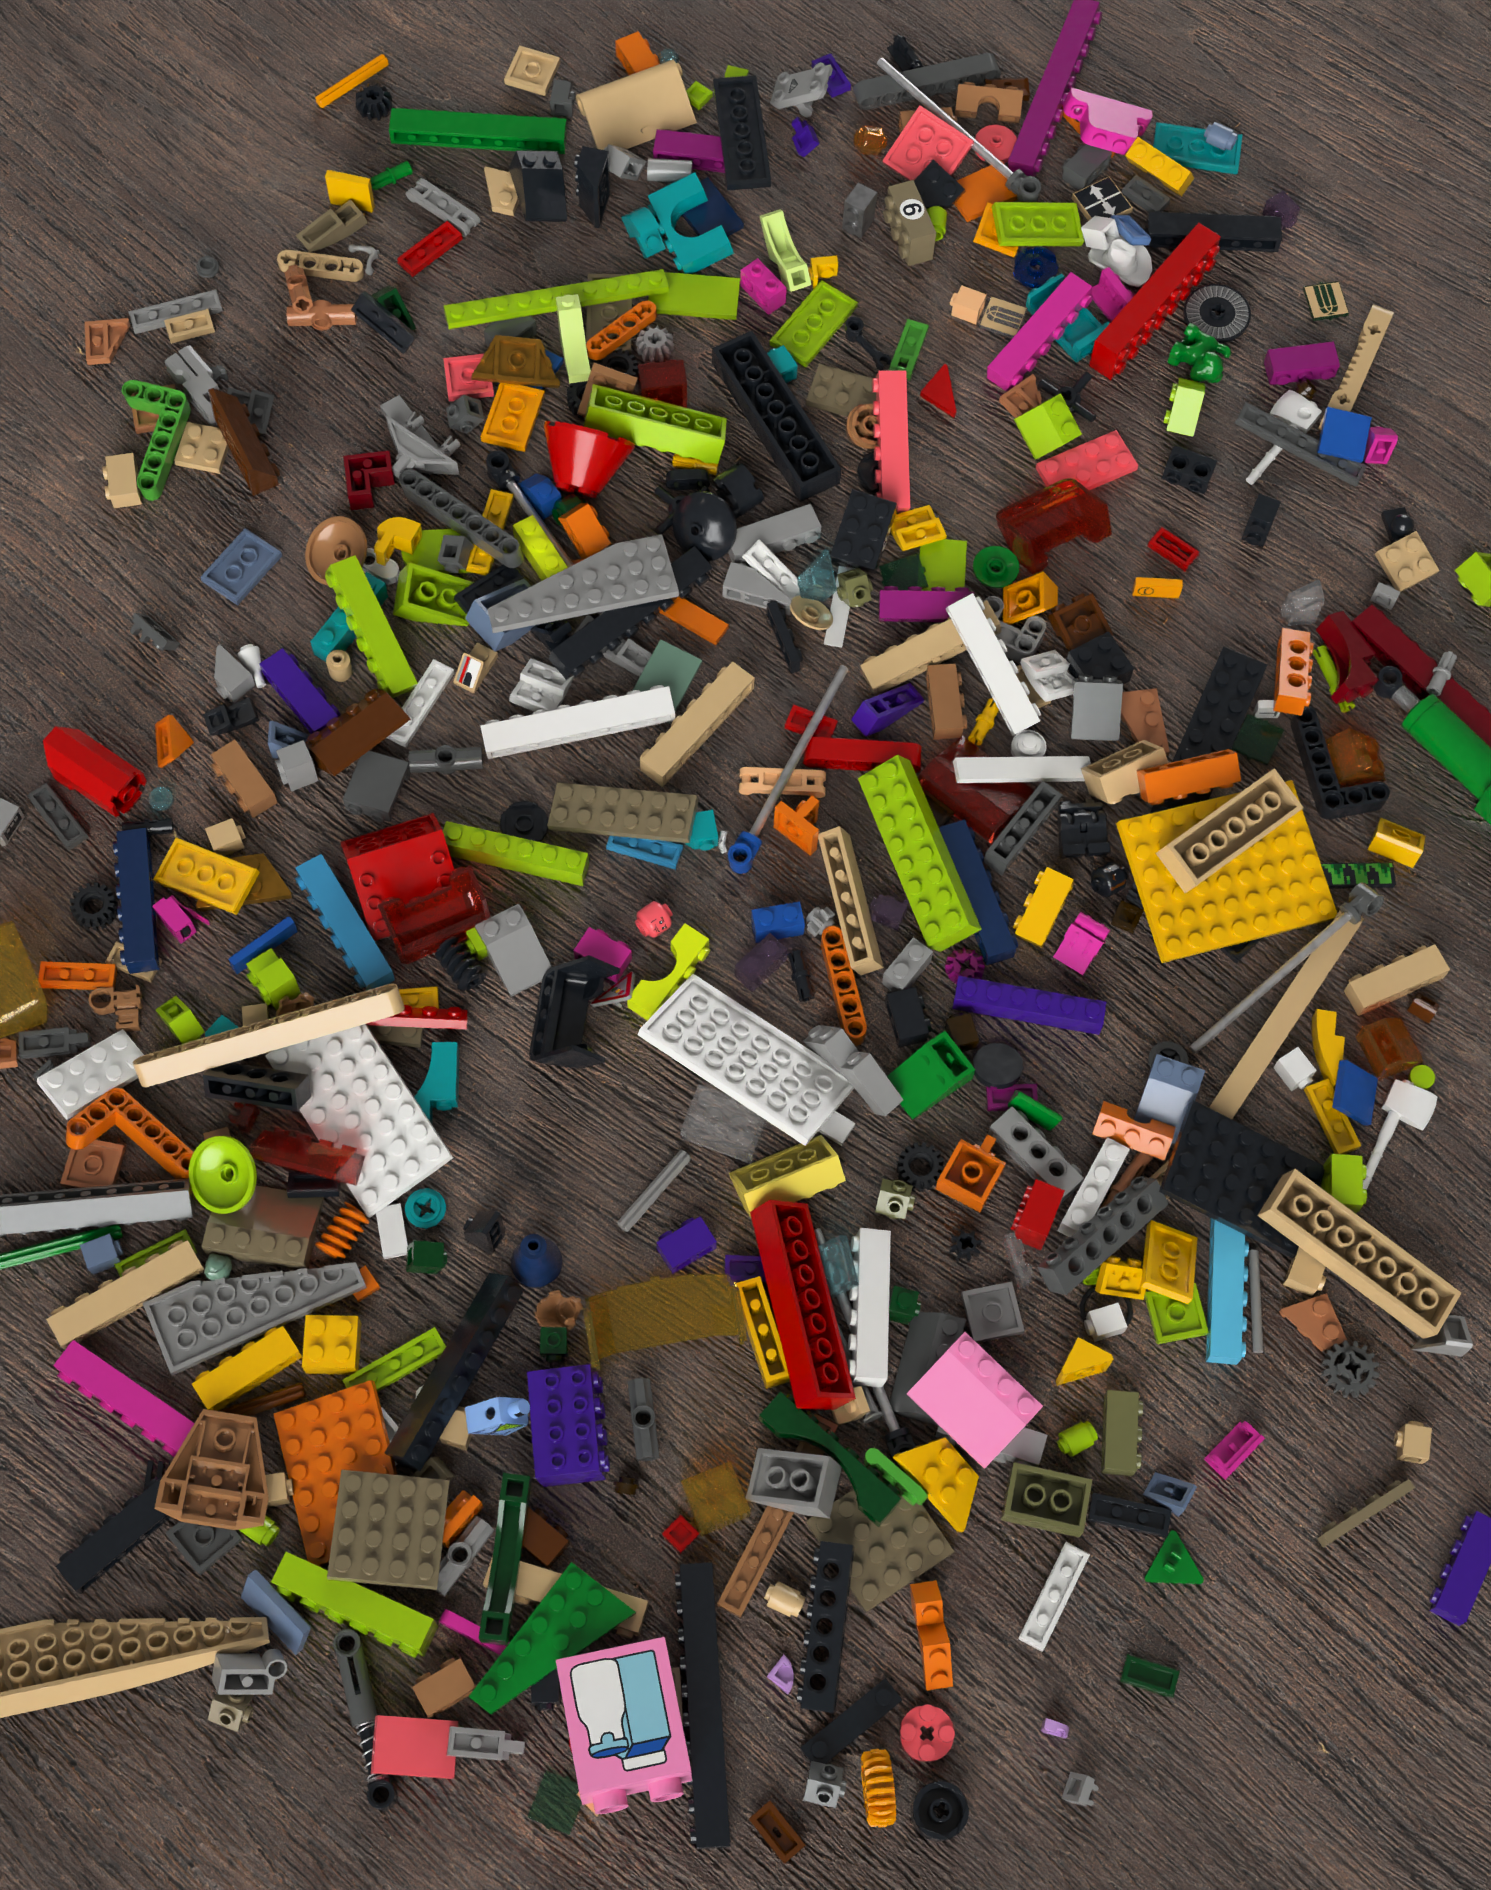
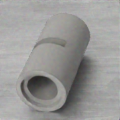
M648 158L647 181L676 182L692 174V160Z

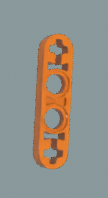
M642 301L590 338L586 343L588 357L592 360L605 358L654 322L657 317L656 305L651 301ZM629 321L636 323L633 327H627L624 324ZM613 333L619 335L616 339H609L607 336Z

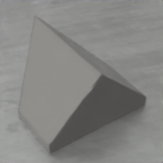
M1449 1315L1437 1335L1425 1339L1420 1338L1411 1350L1464 1356L1473 1346L1465 1317Z

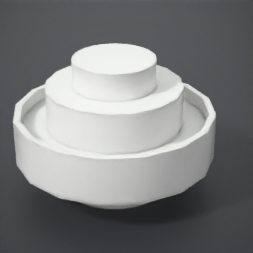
M1024 730L1017 733L1011 743V754L1013 757H1044L1047 749L1043 736L1032 730Z

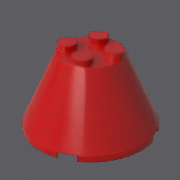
M550 421L544 422L554 483H556L557 488L564 492L574 494L575 490H578L583 496L596 499L597 494L601 493L635 447V444L627 439L608 437L609 433L558 421H555V426H551Z

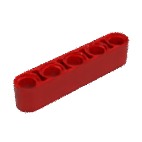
M812 737L804 751L803 763L812 768L871 771L894 756L899 755L910 760L915 773L921 770L922 747L917 743Z

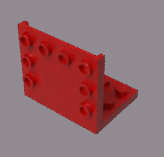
M434 813L340 842L370 935L374 941L467 912L443 830Z

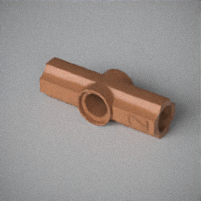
M296 264L291 265L284 273L293 309L300 314L309 313L313 303L304 269Z
M326 300L314 301L309 313L305 314L294 311L293 306L287 307L288 326H312L322 331L330 329L332 325H356L357 315L351 311L354 304L332 305Z

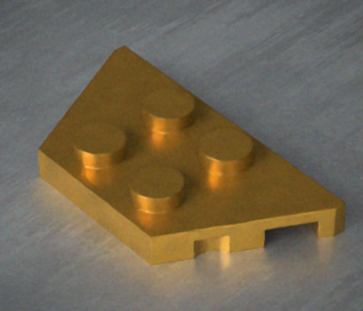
M495 335L471 377V380L549 388H559L560 381L556 378L552 369V363L545 354L542 341L540 339Z
M264 853L230 858L253 867L260 872L243 905L292 899L291 891ZM200 900L196 903L198 912L220 909Z

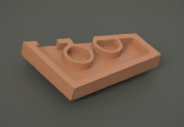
M1157 688L1123 692L1121 719L1130 729L1135 743L1146 740L1164 748L1165 754L1168 756L1170 751Z

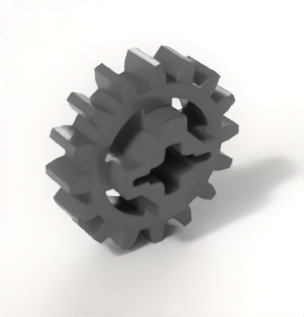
M1344 1340L1341 1347L1336 1343L1331 1347L1332 1351L1328 1350L1325 1353L1327 1359L1323 1360L1321 1365L1327 1369L1321 1375L1328 1376L1329 1378L1325 1383L1326 1386L1331 1384L1335 1386L1333 1393L1341 1390L1343 1398H1346L1349 1393L1352 1394L1353 1398H1357L1359 1391L1366 1395L1369 1392L1368 1387L1373 1388L1376 1385L1372 1379H1377L1380 1375L1374 1371L1379 1366V1363L1372 1362L1371 1359L1375 1356L1374 1353H1366L1368 1346L1365 1345L1360 1349L1358 1348V1341H1354L1349 1346L1347 1340ZM1341 1355L1340 1364L1334 1366L1336 1357ZM1347 1365L1349 1366L1350 1369H1354V1370H1355V1372H1354L1353 1374H1352V1371H1351V1370H1346L1345 1367H1346ZM1366 1373L1364 1382L1360 1384V1375Z

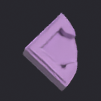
M783 1654L767 1675V1678L786 1694H789L794 1682V1672L791 1662Z
M1046 1718L1042 1722L1041 1731L1066 1739L1068 1738L1069 1727Z

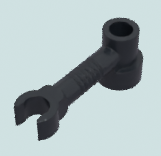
M853 316L848 318L845 324L846 339L850 342L857 341L873 358L877 369L883 371L884 365L880 361H885L890 365L891 357L878 351L863 336L864 323L859 317Z

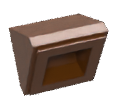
M1417 993L1407 1011L1429 1024L1440 1005L1423 994Z

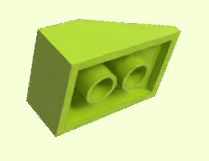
M409 562L399 572L393 615L415 622L468 626L469 623L465 619L467 615L454 600V596L475 582Z

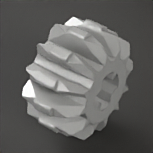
M658 324L655 329L648 326L646 331L641 330L639 337L636 339L638 355L642 356L644 362L650 359L652 365L657 360L662 364L664 358L669 359L671 352L674 350L672 334H668L666 328L660 330Z

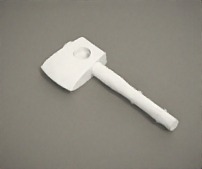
M1288 390L1277 400L1269 414L1307 433L1319 419L1322 411L1315 402L1307 400L1295 391ZM1274 444L1266 452V455L1259 464L1252 469L1246 481L1253 485L1270 463L1275 460V457L1282 448Z
M1395 1079L1382 1106V1109L1387 1111L1388 1115L1366 1165L1367 1172L1366 1178L1363 1180V1189L1367 1190L1372 1181L1380 1159L1383 1157V1152L1399 1120L1417 1129L1424 1130L1433 1115L1438 1096L1414 1086V1083L1411 1081Z

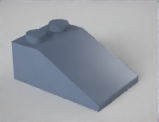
M525 579L475 599L465 618L495 652L513 644L535 626L493 633L488 616V608L531 587Z
M1156 1054L1133 1120L1140 1123H1150L1151 1119H1155L1176 1127L1171 1143L1175 1145L1188 1105L1193 1100H1196L1205 1070Z

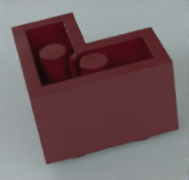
M390 450L343 456L351 510L374 508L372 488L395 485Z

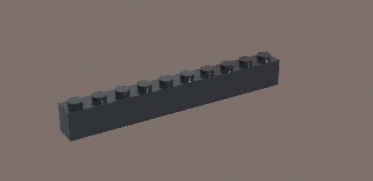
M712 1562L680 1564V1572H675L676 1589H681L682 1599L676 1600L677 1616H683V1627H678L679 1644H684L685 1655H680L681 1672H686L687 1683H681L682 1700H688V1711H683L684 1728L690 1729V1739L685 1741L688 1756L691 1757L692 1781L687 1782V1786L693 1785L694 1796L688 1797L689 1815L695 1814V1826H690L691 1844L696 1843L697 1850L730 1848Z

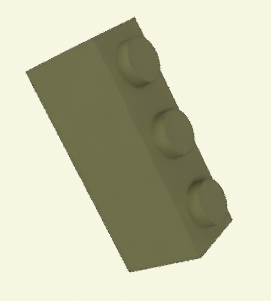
M1107 1390L1104 1394L1101 1474L1133 1476L1137 1469L1141 1468V1453H1137V1443L1142 1441V1427H1138V1417H1142L1143 1401H1139V1392Z

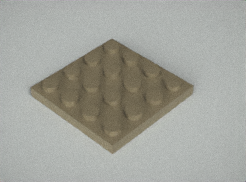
M341 1470L327 1579L437 1590L449 1480Z
M878 1472L880 1475L878 1478L886 1485V1483L881 1478L883 1474ZM896 1486L895 1488L900 1492L898 1495L901 1498L900 1504L880 1527L876 1526L858 1510L854 1489L833 1503L830 1518L813 1516L805 1522L819 1544L821 1541L849 1544L855 1547L850 1591L865 1613L954 1554V1550L924 1506L917 1503L914 1506L909 1504L902 1497L903 1492ZM833 1564L834 1567L836 1568V1570H837L838 1573H839V1567H838V1565Z

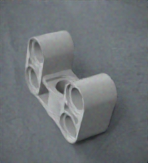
M996 596L987 597L984 601L987 600L991 608L996 611L994 613L1001 624V633L995 636L997 640L1002 639L1008 651L1005 653L1006 657L1020 663L1022 658L1035 655L1044 638L1046 630L1045 620L1039 616H1031L1026 620L1022 629L1019 630L1001 621L1004 608L1003 601ZM1030 629H1036L1039 632H1032ZM1021 647L1027 648L1028 651H1023V650H1021L1020 648H1021Z

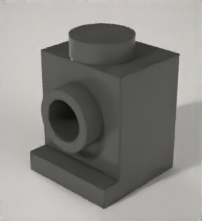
M554 80L550 98L551 115L573 117L575 91H572L571 82Z
M444 535L437 561L450 573H458L459 569L466 570L470 551L473 550L474 545L465 536Z

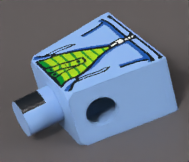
M496 1397L465 1407L468 1434L506 1436L527 1426L529 1423L528 1413L530 1412L528 1401L524 1398ZM487 1414L489 1415V1417L494 1416V1418L489 1420L487 1418Z

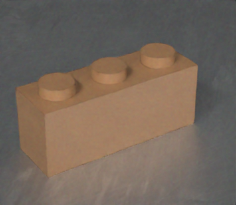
M956 663L927 665L925 677L933 740L962 738L963 729H967V717L962 715L961 709L964 708V694L959 693V686L962 685L961 672H957Z
M236 740L210 754L213 760L211 768L217 777L223 776L226 781L223 784L230 795L235 793L238 797L236 802L243 813L248 811L251 817L254 818L277 804L274 792Z

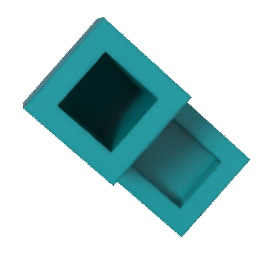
M641 207L621 217L629 237L636 238L644 258H648L666 249L658 231V228H660L659 224L649 209Z

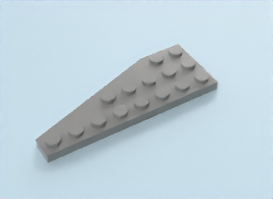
M661 534L616 543L499 602L487 610L492 632L497 633L678 597L679 590Z
M356 1262L327 1265L322 1268H302L288 1272L276 1271L242 1275V1277L215 1279V1281H191L144 1302L143 1306L168 1369L173 1376L265 1334L271 1328H279L359 1292L367 1288Z

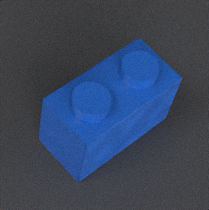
M800 901L751 910V924L755 943L804 935L805 922Z

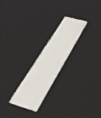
M839 566L837 574L856 568ZM837 577L830 609L833 623L826 630L824 645L842 648L850 607L838 597L837 587H839Z

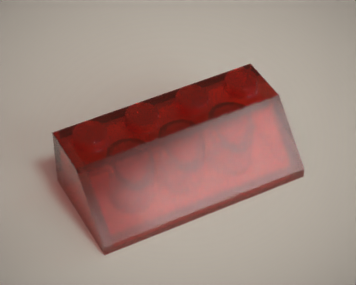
M275 1128L274 1132L264 1130L248 1147L253 1159L357 1186L365 1156L356 1153L357 1148L342 1144V1148L339 1149L334 1147V1142L320 1139L319 1143L311 1142L312 1137L297 1133L296 1138L289 1136L290 1131Z

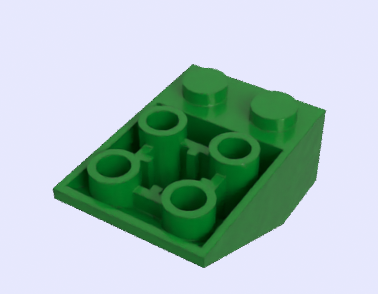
M944 1031L924 1044L891 1072L887 1078L903 1098L900 1105L909 1117L914 1120L971 1081L975 1068L948 1033Z

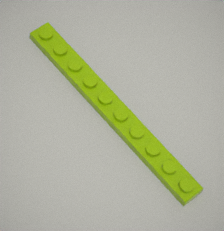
M664 269L444 305V314L448 328L454 329L557 311L556 297L578 294L580 305L584 307L668 293L669 285Z

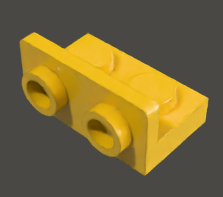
M1111 1255L1101 1264L1095 1287L1096 1292L1144 1300L1146 1289L1141 1287L1142 1261L1134 1258H1127V1261H1121V1258Z

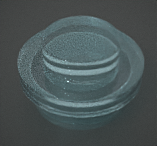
M157 787L151 791L148 800L153 809L163 811L172 805L173 795L169 789Z

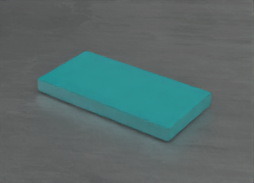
M1156 122L1153 147L1183 167L1237 174L1243 135L1238 134L1236 143L1231 151L1227 149L1224 151L1206 143V137H1204L1206 129Z

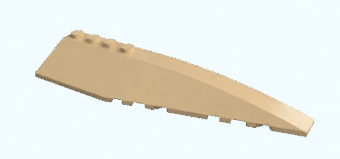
M232 1617L229 1621H219L217 1618H206L205 1621H191L190 1618H178V1621L166 1622L165 1618L120 1619L118 1622H107L106 1619H95L94 1622H80L79 1619H68L67 1623H55V1620H40L0 1629V1718L103 1696L173 1677L213 1664L216 1653L247 1652L270 1643L267 1617Z

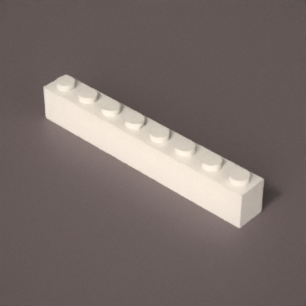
M657 685L651 687L648 691L640 692V690H633L624 696L609 695L600 701L585 700L576 706L561 705L556 710H537L528 716L513 715L509 717V720L504 721L497 719L489 720L485 725L480 726L487 758L493 759L670 722L675 719V710L669 686Z

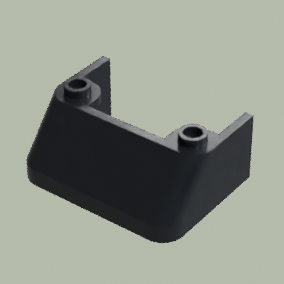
M588 955L551 967L545 972L541 983L529 1052L531 1060L540 1064L577 1069L605 1063L606 1058L593 1053L589 1045L582 1044L589 1000L596 998L603 992L604 978L619 974L620 968Z

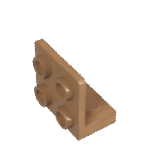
M593 363L577 413L585 417L593 384L632 394L637 377Z

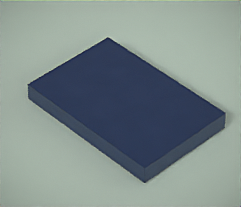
M708 177L701 180L700 183L708 201L682 214L696 235L700 236L722 225L727 237L743 229L744 223Z

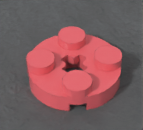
M929 1704L917 1706L910 1710L903 1718L899 1731L900 1743L906 1754L914 1760L923 1762H934L943 1758L951 1749L955 1737L953 1723L949 1716L942 1709ZM923 1726L926 1729L931 1727L933 1729V1740L930 1741L926 1738L923 1741L920 1738L922 1734L920 1728Z

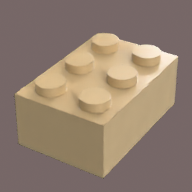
M1142 740L1081 768V772L1089 795L1108 804H1115L1122 801V797L1126 795L1140 793L1137 770L1167 764L1168 760L1164 748Z

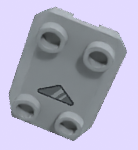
M820 62L813 69L790 75L788 72H782L776 80L770 104L777 109L796 106L802 116L810 117L813 112V101L822 99L827 91V82L833 70L831 64L824 65V63Z

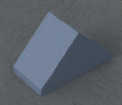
M273 720L270 721L268 746L272 758L279 759L276 750L302 740L306 742L309 735Z
M1155 1472L1143 1495L1159 1506L1172 1510L1171 1513L1179 1517L1185 1511L1197 1486Z

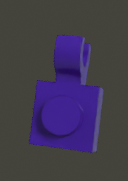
M797 116L791 122L796 131L792 139L798 154L805 157L820 143L813 127L806 120L801 122Z

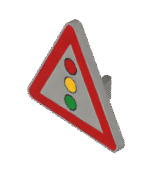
M633 972L628 973L593 1000L590 1005L597 1007L613 1003L618 1007H622L621 1001L632 998L635 974Z

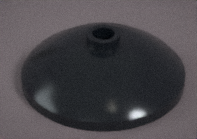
M707 491L694 492L685 496L674 510L672 519L674 536L685 553L695 546L707 561H714L730 551L736 539L737 526L731 508L721 497ZM695 526L698 528L699 533L696 532Z

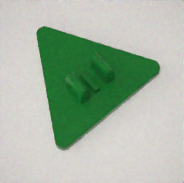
M1174 1530L1170 1531L1146 1573L1144 1580L1152 1583L1202 1584L1204 1579L1177 1532Z

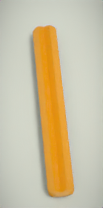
M380 54L317 95L315 97L316 103L320 108L329 105L389 65L387 57L384 54Z

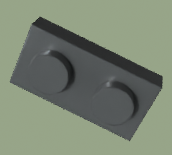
M1135 175L1122 189L1124 196L1147 212H1162L1170 204L1171 198L1138 175Z

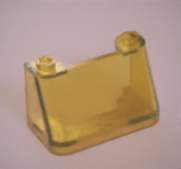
M13 921L0 924V1038L47 1023L46 999Z

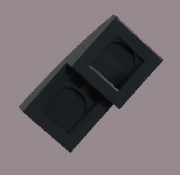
M249 697L229 707L223 704L203 714L211 736L228 733L260 720L253 700Z

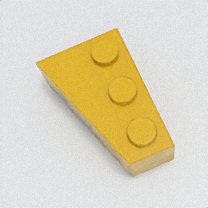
M1048 867L1045 872H1039L1034 882L1038 886L1034 894H1028L1023 905L1027 909L1023 916L1018 915L1013 925V928L1016 929L1015 936L1040 948L1043 947L1060 910H1062L1069 891L1074 886V879Z

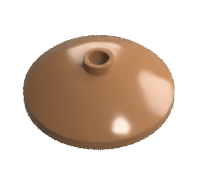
M335 516L321 522L310 535L305 551L306 565L312 577L328 586L325 579V572L328 567L333 563L356 555L362 567L367 555L365 533L358 523L347 517Z

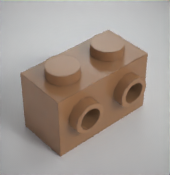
M451 1658L440 1665L441 1670L432 1675L430 1672L425 1673L415 1680L417 1684L412 1686L429 1719L467 1698L476 1686L461 1658L456 1661L454 1658Z

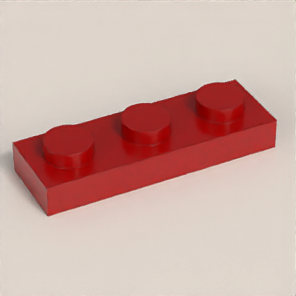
M446 221L399 256L397 262L411 277H414L463 240L462 234L451 223Z

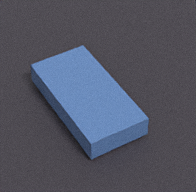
M1111 215V218L1115 219L1118 232L1130 245L1150 244L1151 237L1130 215Z

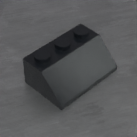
M582 146L580 155H576L574 168H577L575 182H578L576 196H579V206L594 227L600 229L610 196L609 151Z

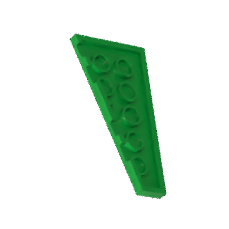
M571 1562L469 1695V1698L489 1714H493L527 1688L557 1669V1659L576 1656L626 1619L635 1615L636 1612Z

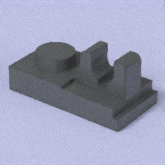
M134 613L132 621L135 624L131 628L130 633L138 635L142 630L140 642L148 643L152 639V644L159 650L175 651L180 643L149 615Z

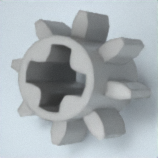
M819 907L814 908L806 918L808 922L807 930L814 937L818 934L822 935L825 928L836 926V922L833 921L835 913L828 907H825L824 910Z

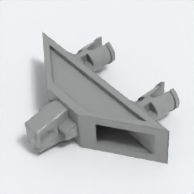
M415 411L403 425L385 415L387 426L398 454L395 458L396 463L392 467L393 475L399 478L401 472L407 469H413L419 473L459 475L457 462L450 458L461 445L457 439L453 441L450 435L437 449L414 434L425 422L421 415L417 417Z

